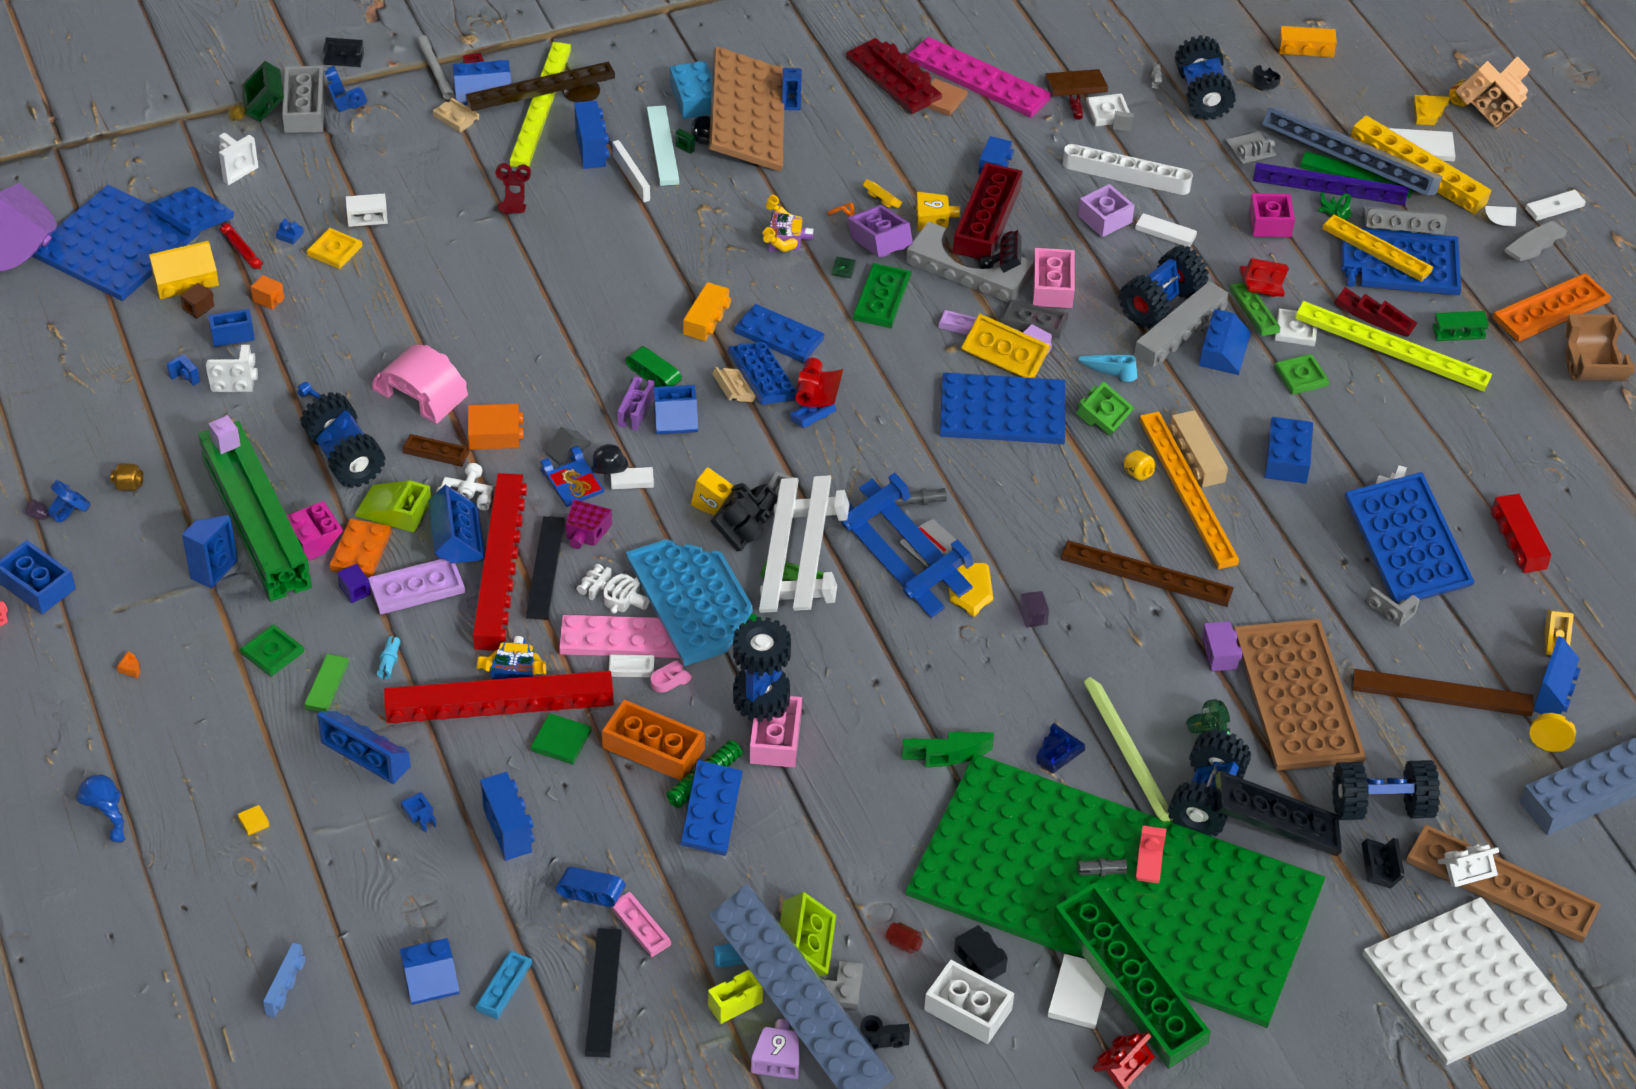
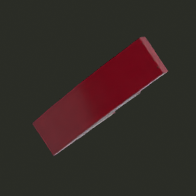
M1344 287L1334 301L1336 305L1352 315L1399 335L1408 337L1417 325V322L1384 300L1382 304H1379L1367 294H1364L1361 298L1346 287Z

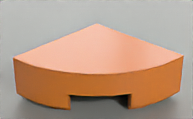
M127 651L117 665V672L138 679L140 664L136 656Z

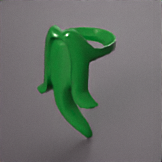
M1321 192L1322 207L1319 208L1318 212H1324L1331 216L1335 214L1347 221L1351 217L1349 206L1351 195L1348 193L1343 194L1338 202L1333 197L1330 203L1325 199L1324 193ZM1346 197L1345 202H1344V204L1342 205L1341 202H1342L1343 199Z

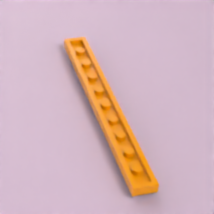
M1160 412L1140 415L1139 422L1218 570L1237 566L1239 558Z

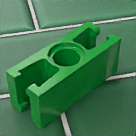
M1485 311L1435 313L1434 320L1436 323L1432 325L1436 341L1485 339L1486 332L1484 329L1489 327Z

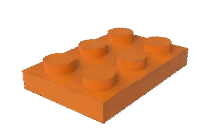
M350 518L329 565L330 571L339 572L357 564L367 578L373 577L392 533V527Z

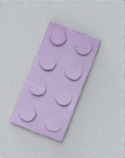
M445 559L368 578L380 615L465 593V587L456 564L450 563Z

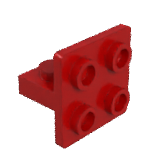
M1250 258L1247 267L1240 266L1239 271L1248 291L1263 293L1272 297H1284L1285 292L1282 283L1289 270L1286 264Z
M1136 1032L1128 1036H1118L1112 1042L1113 1046L1097 1057L1098 1062L1092 1067L1095 1072L1105 1070L1119 1089H1126L1155 1058L1145 1044L1151 1038V1035L1148 1032L1140 1034Z

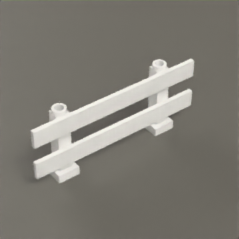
M831 475L814 476L810 499L795 500L798 478L781 479L777 504H774L775 518L764 583L760 586V613L777 612L779 600L794 599V611L811 610L813 598L824 597L826 603H835L837 584L833 573L824 572L823 579H816L825 517L837 515L839 521H844L848 518L849 501L845 490H838L835 497H829ZM807 517L798 579L796 581H782L792 518Z

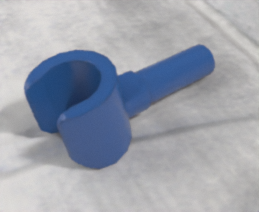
M303 382L297 387L300 389L297 393L302 398L308 394L318 399L321 398V394L315 392L308 382Z

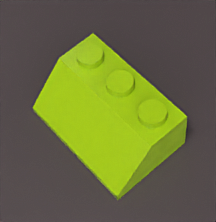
M801 892L783 901L780 925L816 973L820 976H826L829 971L836 914L807 893Z

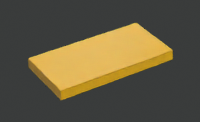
M979 313L961 350L1019 377L1035 378L1051 346Z

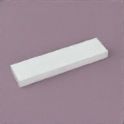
M619 140L613 141L614 159L643 203L650 201V185Z

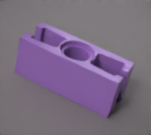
M634 377L617 411L618 426L625 427L626 422L624 421L627 416H630L632 418V429L638 430L654 397V381L648 380V386L645 391H641L640 383L642 378Z

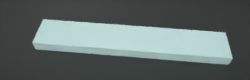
M666 105L647 107L660 186L678 185L679 176Z

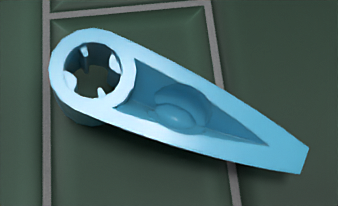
M1132 355L1080 356L1078 359L1081 364L1090 369L1118 376L1124 382L1134 381L1138 376L1136 358Z

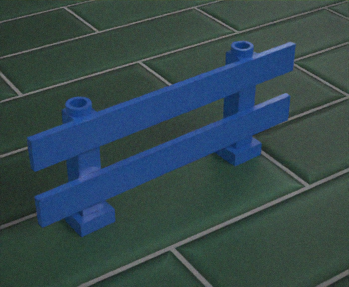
M896 473L888 477L890 483L884 488H881L873 479H870L859 487V490L867 500L856 508L849 502L848 518L841 521L847 531L851 530L901 584L906 596L909 599L913 598L932 618L945 608L929 590L935 584L943 580L959 598L973 588L957 570L962 565L968 569L974 564L971 553L958 539L951 543L952 551L945 556L895 503L899 498L905 502L911 497L908 486ZM880 512L930 567L916 575L867 521Z

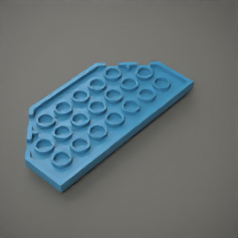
M667 539L627 551L626 558L684 666L727 653L733 643L735 630L739 629L741 623H746L753 609L751 602L722 552L714 550L712 553L702 551V547L685 544V546L675 545L674 541Z

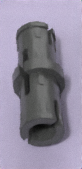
M1099 858L1095 861L1077 862L1079 865L1077 866L1078 876L1099 875V877H1105L1107 874H1126L1127 872L1124 870L1127 869L1125 859L1104 860V858Z

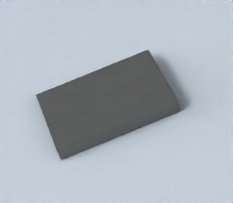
M1010 300L1001 323L1024 331L1033 324L1052 334L1053 338L1059 339L1068 320L1069 313Z

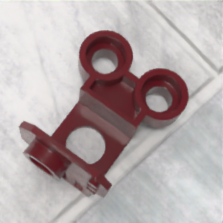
M507 163L499 164L495 174L498 179L503 180L505 199L504 202L499 203L498 211L504 214L525 212V182L531 176L530 167L521 164L516 168V171H512L511 166ZM509 186H520V192L512 193Z

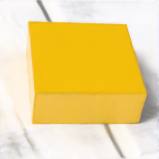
M260 805L238 813V820L248 836L270 827L269 821Z

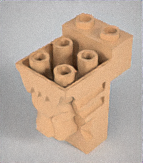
M1518 56L1500 72L1487 61L1466 79L1455 92L1467 105L1471 102L1497 128L1522 106L1521 103L1527 99L1528 89L1521 80L1528 74L1527 72L1530 69Z

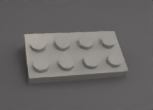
M1364 206L1363 209L1365 225L1371 229L1403 230L1412 233L1424 232L1432 235L1444 234L1447 218L1441 213Z

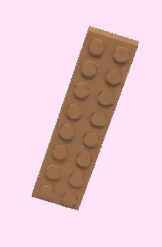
M1425 824L1406 862L1450 882L1446 864H1438L1437 859L1444 858V853L1463 851L1465 847L1472 845ZM1493 855L1498 873L1497 876L1459 886L1581 943L1584 942L1601 907L1600 903L1495 855Z

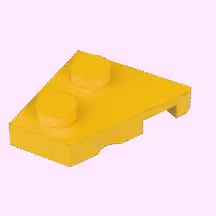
M1414 95L1413 104L1416 124L1435 125L1438 118L1443 114L1445 107L1449 105L1450 97Z

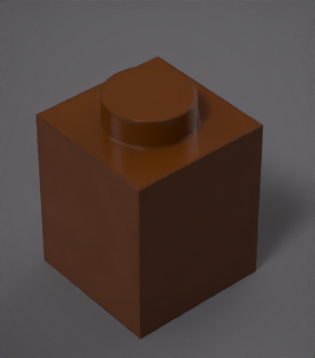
M199 283L195 284L180 295L183 311L198 319L214 307L213 292L208 287H204Z

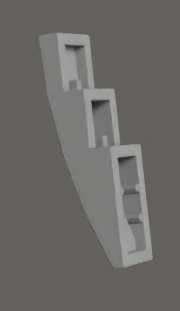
M1553 221L1548 222L1518 238L1504 252L1519 262L1537 257L1542 249L1552 247L1555 240L1564 238L1567 230Z

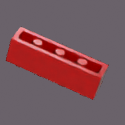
M1520 494L1495 497L1494 504L1491 507V515L1496 519L1500 533L1504 535L1508 548L1513 552L1516 564L1520 566L1523 573L1547 570L1552 555Z

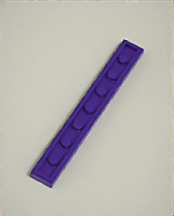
M1257 162L1253 177L1255 182L1336 195L1348 193L1354 198L1404 206L1409 190L1406 186Z

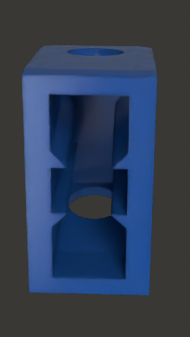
M783 68L782 103L784 104V110H801L802 70L800 68ZM788 94H795V97L789 98Z

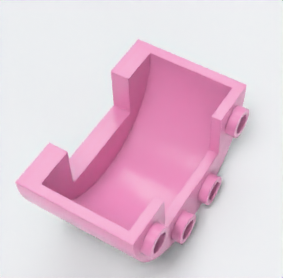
M412 345L383 369L374 378L372 383V390L387 398L394 394V387L418 400L420 416L435 424L440 422L468 396L467 383L451 364L449 358L428 345Z

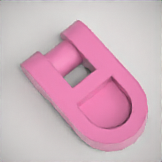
M676 660L652 673L651 687L659 693L667 692L680 684L685 685L689 683L692 675L687 670H683V665Z

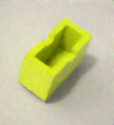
M750 969L733 977L732 981L728 983L723 982L708 990V1007L720 1024L763 1003V987Z

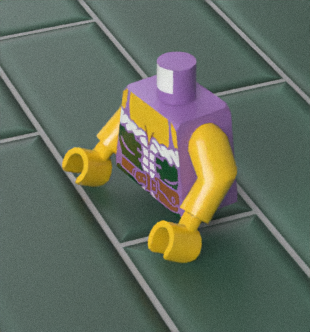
M770 195L765 206L768 210L774 209V212L771 215L770 227H766L762 232L764 242L769 243V251L787 252L799 250L801 248V239L813 240L814 228H802L803 218L788 213L781 205H777L779 203L778 197Z

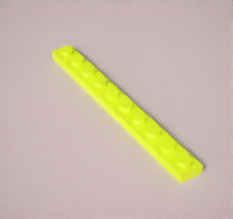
M552 43L540 77L564 72L571 52V44ZM556 92L532 98L510 158V166L518 167L521 164H525L530 167Z
M1303 301L1296 313L1295 319L1480 391L1485 392L1491 380L1492 373Z

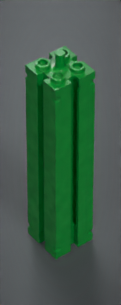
M240 421L233 422L238 428L240 447L220 454L212 443L210 430L198 433L200 445L203 449L201 451L203 463L228 515L231 517V521L265 592H267L270 602L287 597L286 592L294 590L296 594L311 589L308 558L303 552V548L245 431L242 429Z

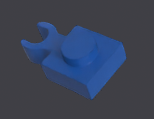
M422 792L401 802V808L411 822L420 821L421 829L424 832H427L426 823H432L436 827V819L431 815L433 814V807Z

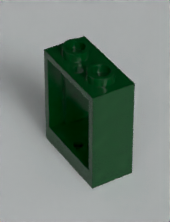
M264 61L242 84L245 114L261 122L284 98L280 69L267 61Z

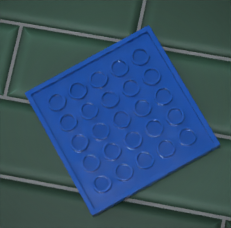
M107 185L56 227L51 235L52 240L46 247L42 245L31 257L123 301L153 275L149 254L186 246L200 232L192 235L185 233L151 212L148 203Z

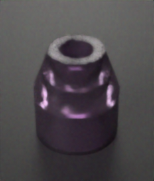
M33 499L27 506L26 515L38 520H47L49 509L45 504Z

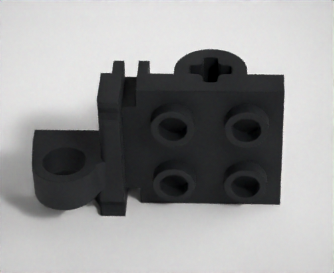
M744 483L734 485L731 488L732 493L711 519V523L736 552L742 551L747 543L754 541L760 536L763 531L760 525L767 522L766 518L771 516L770 512L774 508V504L777 503L778 496L768 484L757 486L752 490Z

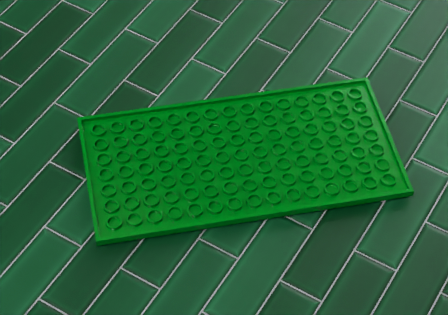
M975 753L906 889V896L1064 954L1085 959L1055 920V906L1096 882L1184 998L1268 1028L1326 877L1172 822L1162 821L1158 817ZM1143 826L1166 829L1159 883L1136 880L1139 844ZM1099 858H1104V860L1125 859L1127 869L1124 870L1127 872L1126 874H1107L1105 877H1099V875L1078 876L1077 866L1079 865L1077 862L1095 861Z

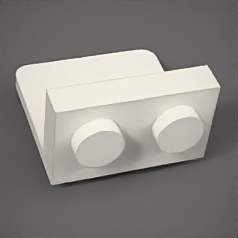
M241 345L239 359L206 361L211 391L253 392L254 380L258 379V370L254 368L255 354L251 353L250 345Z

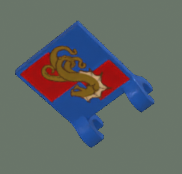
M579 446L570 449L573 455L570 456L572 462L554 469L549 458L540 461L543 466L540 467L542 474L549 479L566 507L571 506L573 499L584 501L604 493V488L585 461Z

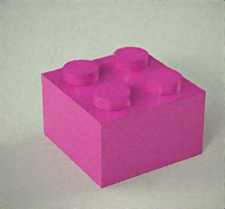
M1252 193L1249 216L1253 237H1292L1295 217L1291 195Z

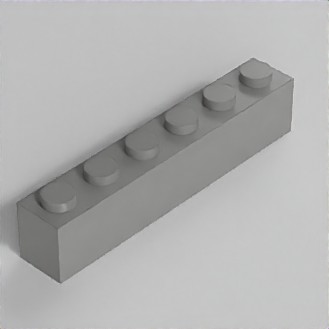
M1210 281L1136 341L1134 356L1152 367L1156 366L1159 362H1163L1171 352H1175L1184 341L1187 342L1196 331L1199 332L1208 321H1211L1214 309L1223 311L1228 305V292Z

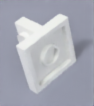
M226 133L219 136V148L221 150L219 156L224 183L230 185L259 168L254 137L247 135L241 140L236 141Z

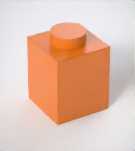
M262 275L251 286L253 301L271 310L284 299L283 284L265 275Z

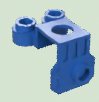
M331 66L324 71L330 82L328 87L339 112L349 108L356 109L366 104L367 99L362 88L357 87L345 92L335 66ZM345 93L344 96H341V97H339V98H336V96H339V95Z

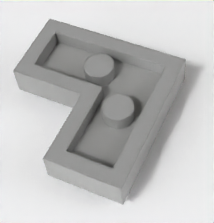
M840 961L837 981L822 979L843 1008L858 1010L864 964Z

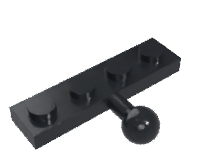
M1019 231L1005 233L1000 240V252L991 257L987 255L982 256L978 262L980 269L993 268L994 264L1000 261V268L1005 273L1021 265L1022 236Z

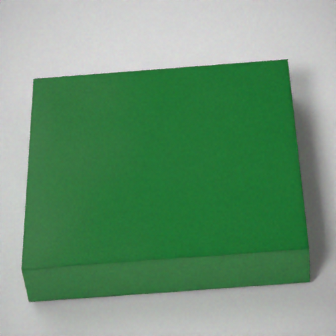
M273 624L240 648V653L268 676L272 677L304 653V647Z
M550 713L532 743L531 751L573 765L592 732V726Z

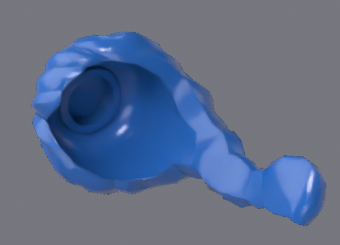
M100 774L87 777L79 786L76 794L77 802L101 810L114 824L110 831V839L113 842H123L126 839L123 833L124 820L117 806L121 797L120 790L116 788L113 780L105 775Z

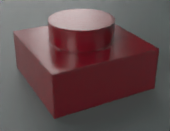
M481 52L462 55L463 63L484 62Z

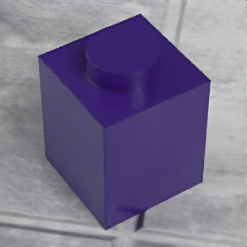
M357 564L337 572L339 587L351 604L371 595L369 580Z

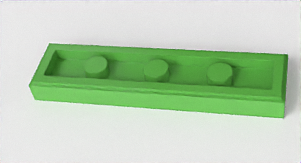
M1244 282L1230 285L1231 293L1261 336L1280 333L1281 327L1257 293L1248 291Z

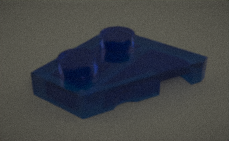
M1053 723L1048 737H1045L1043 741V747L1036 756L1037 763L1053 774L1084 752L1085 744Z

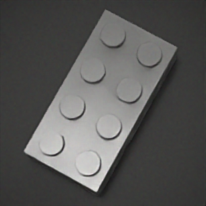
M323 66L285 67L282 115L285 133L323 132L325 101Z

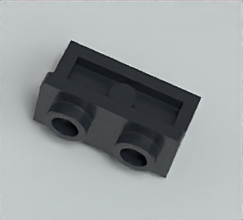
M1366 838L1361 843L1368 882L1391 889L1404 878L1398 839L1392 838L1387 844H1383Z

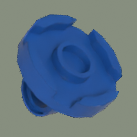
M55 480L50 486L58 496L51 504L48 514L56 522H63L69 517L75 507L86 512L91 503L80 493L74 492L69 488L70 486L59 480Z

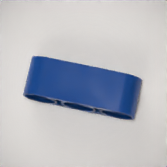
M568 867L555 889L558 894L567 899L613 907L624 891L626 884L620 877Z

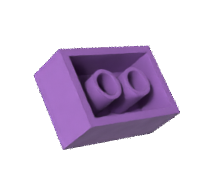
M882 204L847 217L851 238L878 257H885L891 252L903 250L906 246L913 244L910 223Z

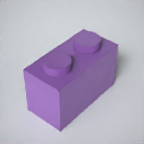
M1231 622L1204 623L1202 641L1211 671L1237 669L1239 660H1242V649L1237 646V632L1232 629Z

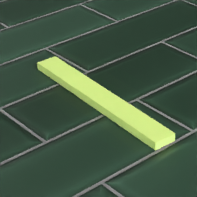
M1089 677L1084 681V684L1157 817L1162 821L1173 822V819H1170L1168 816L1169 806L1102 685Z

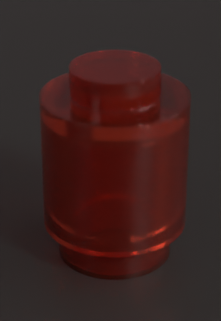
M893 922L886 932L885 938L891 945L909 954L918 951L922 946L923 938H921V932L901 922Z

